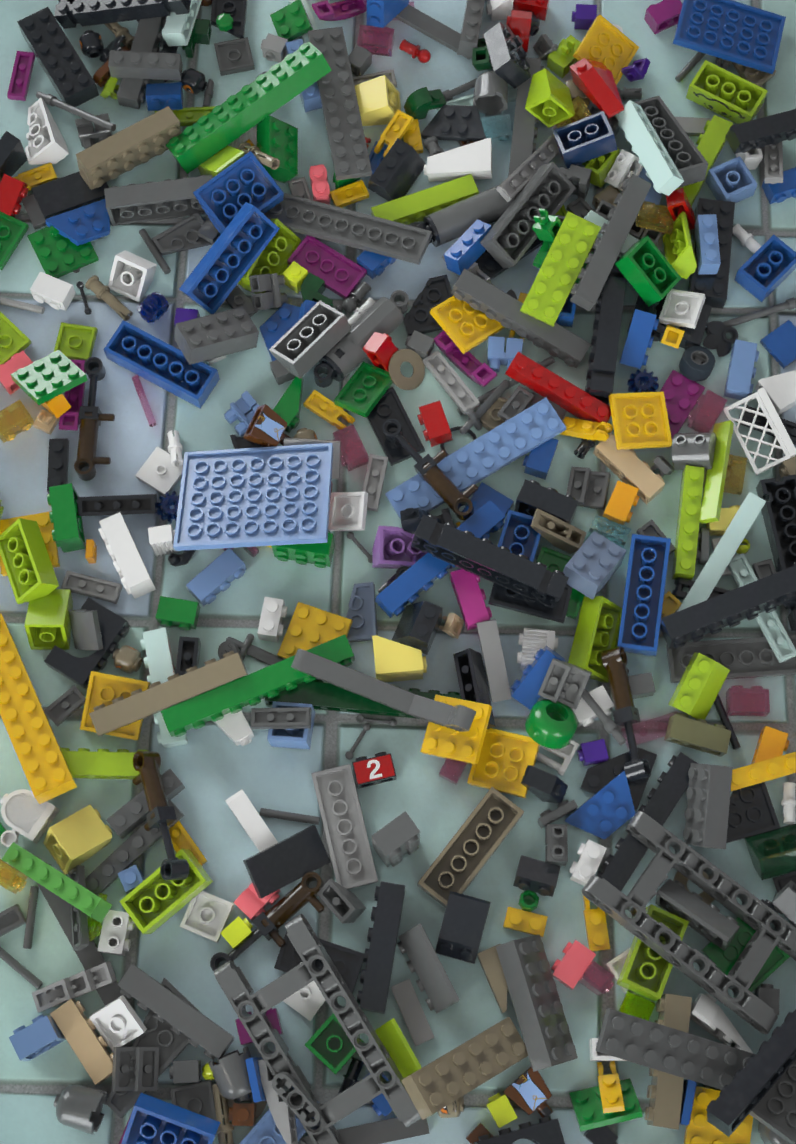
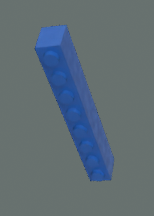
M489 500L456 529L463 532L469 531L481 540L483 538L489 539V534L493 530L497 532L504 526L503 522L506 516ZM426 553L376 596L375 602L390 618L394 615L399 616L405 610L404 606L409 602L413 604L420 597L418 594L423 590L427 592L434 585L433 582L437 578L441 580L446 576L447 570L451 566L454 568L456 566L432 556L433 554Z

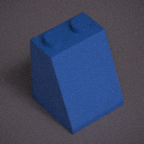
M367 0V25L384 28L409 4V0Z

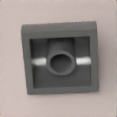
M714 432L676 433L672 440L671 451L674 469L684 470L686 465L712 469L717 439Z

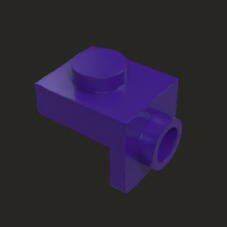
M647 58L633 61L632 66L622 68L621 72L630 82L644 79L651 62Z

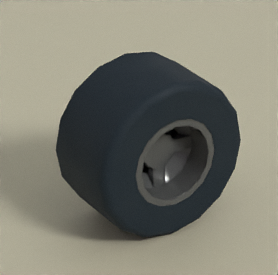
M688 347L684 351L679 363L680 372L684 377L692 381L706 380L714 368L715 357L705 347Z

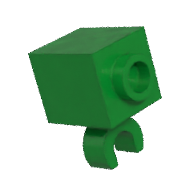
M539 208L541 215L533 217L535 224L532 226V229L539 240L553 242L562 222L558 216L548 215L546 209Z

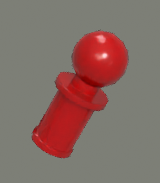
M406 39L400 44V50L412 55V58L417 57L421 63H427L431 58V54L427 49L420 50V45L416 46L406 41Z

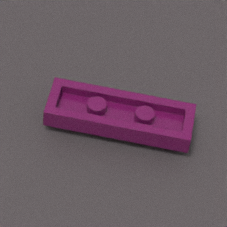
M17 51L7 93L8 99L26 101L35 61V54L33 52Z

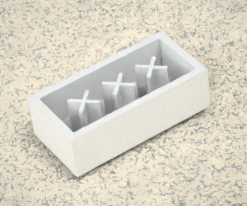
M116 513L99 521L101 528L98 530L128 595L132 594L134 599L156 590L121 513Z

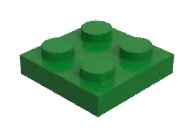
M296 0L270 15L278 36L288 39V42L313 30L301 0Z

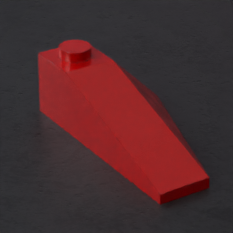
M583 58L570 66L573 83L601 111H604L608 118L624 110L612 72L603 63Z

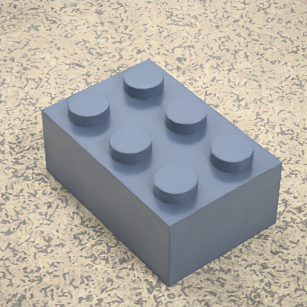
M593 531L564 567L563 573L569 578L567 584L593 600L621 566L627 550Z

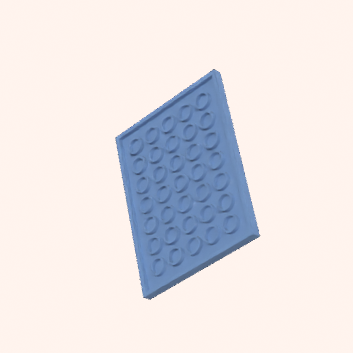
M320 443L185 452L173 543L174 550L327 543L333 444Z

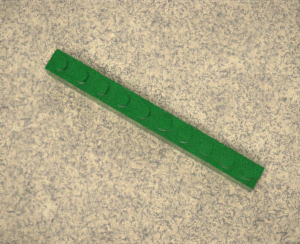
M346 635L306 650L346 667L350 666L352 661H355L354 653ZM294 655L161 711V714L171 737H180L186 734V731L189 729L202 728L206 722L221 720L225 714L230 712L231 714L238 713L244 706L257 705L261 702V699L276 697L280 691L285 689L287 691L293 690L298 687L297 684L304 681L309 683L316 678L291 668Z

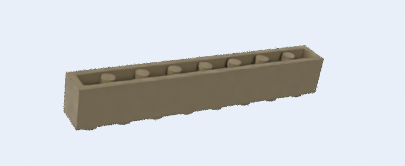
M230 651L223 654V659L218 661L215 658L204 662L205 666L197 668V666L191 667L186 670L184 675L174 674L167 678V682L162 684L160 681L149 685L150 689L145 691L138 689L131 692V696L124 699L121 696L112 700L113 704L105 707V704L94 707V712L89 713L97 735L102 736L248 675L240 653Z

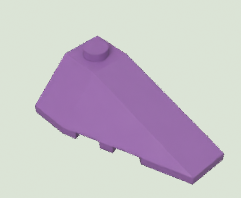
M378 526L372 549V568L398 569L403 566L410 568L428 552H422L411 547L414 534L408 533L399 527Z

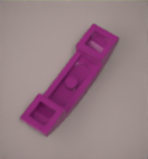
M328 0L312 4V8L320 20L338 21L366 12L367 0H343L329 4Z
M444 330L434 338L435 344L443 354L475 383L485 387L497 376V373L485 362L482 364L469 351L463 354Z
M71 360L86 374L84 369L85 360ZM85 382L65 392L64 397L71 405V408L60 416L59 430L78 431L80 425L79 410L80 406L84 404Z

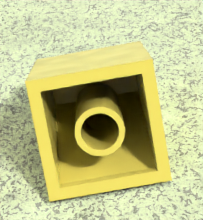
M385 75L354 85L362 126L389 124L397 110L401 111L400 92Z
M372 636L376 679L383 682L423 679V673H427L426 656H422L421 650L380 636Z
M90 804L49 827L43 844L63 873L67 875L77 865H81L106 847L113 836L109 826L102 822L98 810L93 809Z

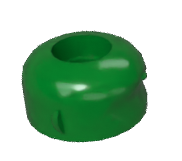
M549 699L537 701L531 708V712L525 722L528 735L536 743L551 749H561L569 745L578 725L577 717L571 707L558 701L555 703Z

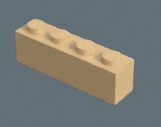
M612 432L609 434L607 441H601L595 446L593 454L622 482L639 488L637 495L640 496V499L646 505L663 490L665 486L663 478L650 470V466L645 461H641L633 449L617 450L615 435Z
M70 999L50 1013L94 1084L99 1085L112 1076L113 1053L110 1054L106 1048L108 1044L102 1035H97L95 1025L83 1013L86 1011L83 1004L79 1000L76 1002V1000Z

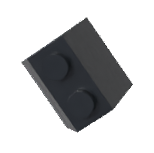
M425 600L406 605L392 641L419 649L423 654L428 655L442 621L443 608Z

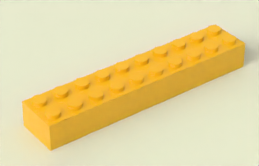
M0 613V715L34 797L39 804H42L77 788V785L8 625Z

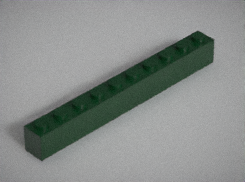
M315 679L309 683L304 681L297 684L298 687L293 690L287 691L285 689L280 691L276 697L265 698L266 705H273V701L312 704L316 710L420 719L333 684L323 683V680ZM417 688L406 690L434 700L435 695L461 699V695L458 692L441 694L438 690H428V692H420V689Z

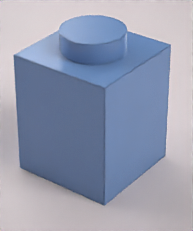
M136 864L117 873L125 892L128 894L145 880L140 867Z

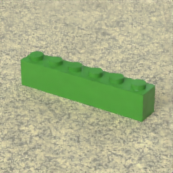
M14 842L2 858L9 865L100 923L112 907V904Z

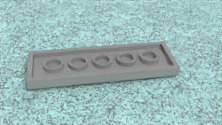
M350 764L311 773L336 882L346 889L378 882Z

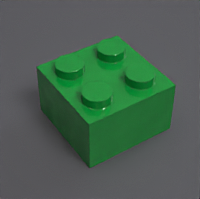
M334 1013L305 1044L335 1075L340 1072L357 1052Z

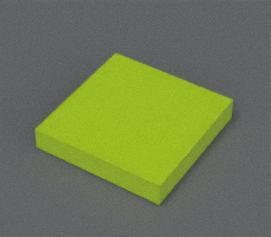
M61 322L54 352L60 350L71 360L86 361L92 356L98 332L97 328Z

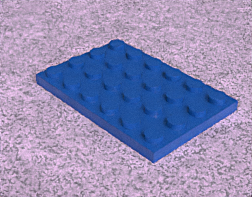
M683 0L673 44L773 74L786 17L733 0Z

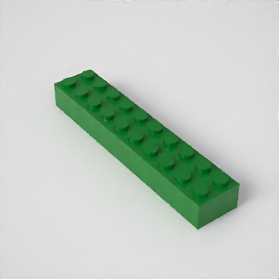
M310 42L304 43L294 53L288 54L280 63L273 65L269 71L259 75L255 81L242 87L241 91L228 97L227 101L214 107L209 114L200 117L198 122L185 128L178 136L171 138L166 146L178 164L188 174L332 70L323 54Z

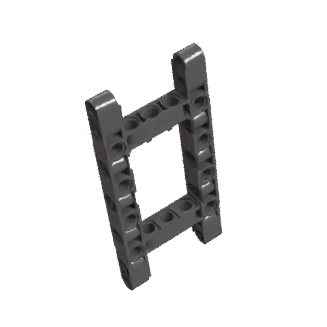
M637 811L627 825V828L633 837L656 853L627 896L604 878L600 879L594 875L591 876L582 889V894L756 1030L763 1034H768L778 1016L773 1012L774 1009L748 989L775 946L796 961V928L646 813ZM669 846L675 849V854L670 851ZM672 867L756 930L728 975L715 967V963L697 949H692L680 940L681 937L662 922L658 923L647 914L645 906L657 894L656 890L668 878L667 874ZM703 872L708 874L709 879L703 876ZM736 897L741 899L742 905L738 904ZM625 910L631 912L632 918L626 916ZM770 923L775 926V931L772 930ZM659 936L664 937L665 945L660 942ZM694 962H696L699 965V971H697L694 968ZM728 988L733 991V998L728 994Z
M300 914L285 924L288 932L286 935L303 962L256 993H254L240 967H236L231 960L214 970L216 980L272 1075L275 1077L280 1072H288L321 1109L322 1118L320 1126L309 1127L300 1120L314 1144H345L333 1124L382 1093L398 1120H402L406 1127L421 1119L401 1082L404 1078L304 915ZM316 959L322 960L324 964L323 969H318L315 966ZM312 981H315L370 1072L367 1077L355 1082L351 1087L342 1093H338L325 1104L317 1102L310 1090L309 1082L300 1067L295 1065L288 1053V1047L266 1016V1011ZM338 996H342L346 999L345 1006H341L338 1004ZM247 1004L253 1007L252 1015L246 1012ZM361 1033L368 1036V1043H363L360 1040ZM268 1042L275 1044V1051L268 1049ZM382 1072H390V1074L392 1075V1080H385L382 1076ZM278 1078L280 1080L278 1085L280 1087L284 1085L288 1089V1091L285 1092L286 1095H288L289 1092L295 1089L292 1087L289 1089L285 1085V1083L287 1082L285 1078L282 1080ZM299 1093L292 1094V1102L300 1105L303 1101L302 1096ZM306 1103V1104H305L301 1109H299V1110L302 1112V1111L305 1109V1110L309 1113V1115L307 1116V1118L310 1120V1119H312V1117H314V1116L316 1115V1113H315L314 1111H312V1112L310 1113V1112L306 1109V1107H307L309 1104Z

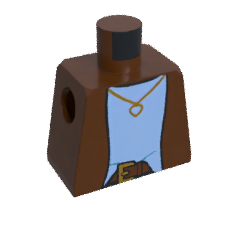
M266 404L257 407L243 436L244 439L264 447L277 446L279 443L284 446V438L291 437L284 433L287 422Z
M532 1066L502 1091L528 1115H531L535 1110L542 1118L548 1117L553 1113V1110L545 1102L552 1094L538 1071L533 1072Z

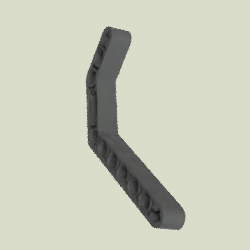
M298 648L291 668L375 702L460 732L470 730L476 714L475 710L462 705L451 706L413 694Z

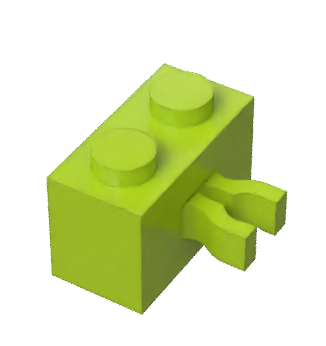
M572 35L567 39H563L558 45V50L548 54L547 68L563 79L570 72V66L578 62L573 55L581 42Z
M619 149L582 163L585 166L584 168L592 170L591 184L600 188L603 187L606 183L604 180L620 153Z

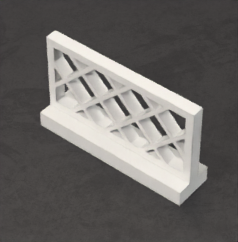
M764 387L757 390L756 393L723 408L728 420L734 423L733 430L756 475L796 456V448ZM756 398L759 404L757 411L746 408L748 402ZM737 408L742 410L740 418L736 419L731 417L729 411ZM745 411L755 414L752 423L742 421ZM758 415L766 417L765 427L755 425ZM740 424L751 426L748 436L739 433ZM753 427L764 430L760 440L750 437ZM766 431L774 433L775 440L773 444L763 441ZM749 440L759 443L756 452L747 449L746 446ZM761 444L772 447L769 456L758 453ZM774 448L783 450L785 454L780 459L771 457ZM757 456L767 459L766 465L760 469H757L755 465Z

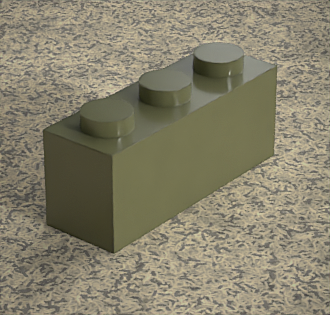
M676 713L669 718L664 740L721 757L727 754L731 731L720 724H714L713 726L707 724L706 720L689 719L686 714Z

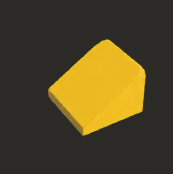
M667 325L661 343L678 349L685 330Z

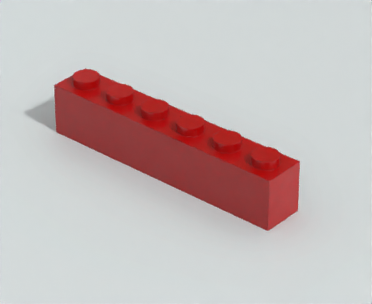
M517 352L505 372L507 376L545 398L547 397V399L579 419L607 423L611 416L609 405L520 352Z

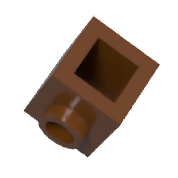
M233 1103V1107H229V1121H232V1126H255L257 1104Z

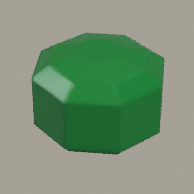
M222 13L217 16L216 25L219 30L228 31L232 29L234 23L230 14Z
M526 890L521 893L518 904L522 910L531 912L537 908L539 897L535 892Z

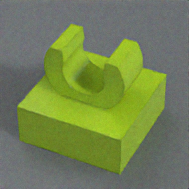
M110 77L107 80L100 94L101 97L106 99L110 95L112 99H117V94L114 90L118 91L120 85H116L118 81L116 77Z

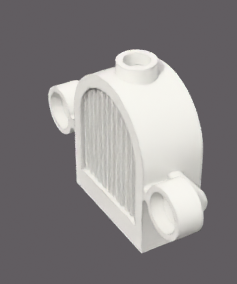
M26 789L16 790L10 794L6 793L0 801V804H2L1 815L4 822L12 830L2 833L1 843L6 847H10L13 842L18 843V836L22 834L37 844L60 810L48 801L39 804L33 792Z

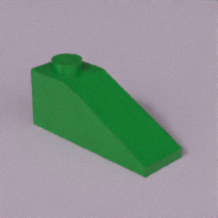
M298 377L294 378L273 409L274 412L287 422L285 431L288 433L293 428L295 429L300 422L303 377L301 379Z

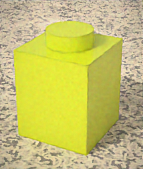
M293 261L282 273L285 278V285L298 294L301 291L304 279L308 275V270Z
M238 916L220 934L235 949L253 933L250 930L253 926L246 917L242 920Z
M498 1092L488 1098L490 1102L486 1106L498 1128L518 1118L506 1094L501 1096Z

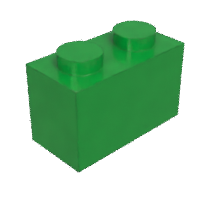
M160 596L156 620L163 627L171 628V626H178L179 629L190 631V629H196L201 607L195 601Z

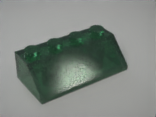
M796 824L745 838L754 869L761 880L796 871Z

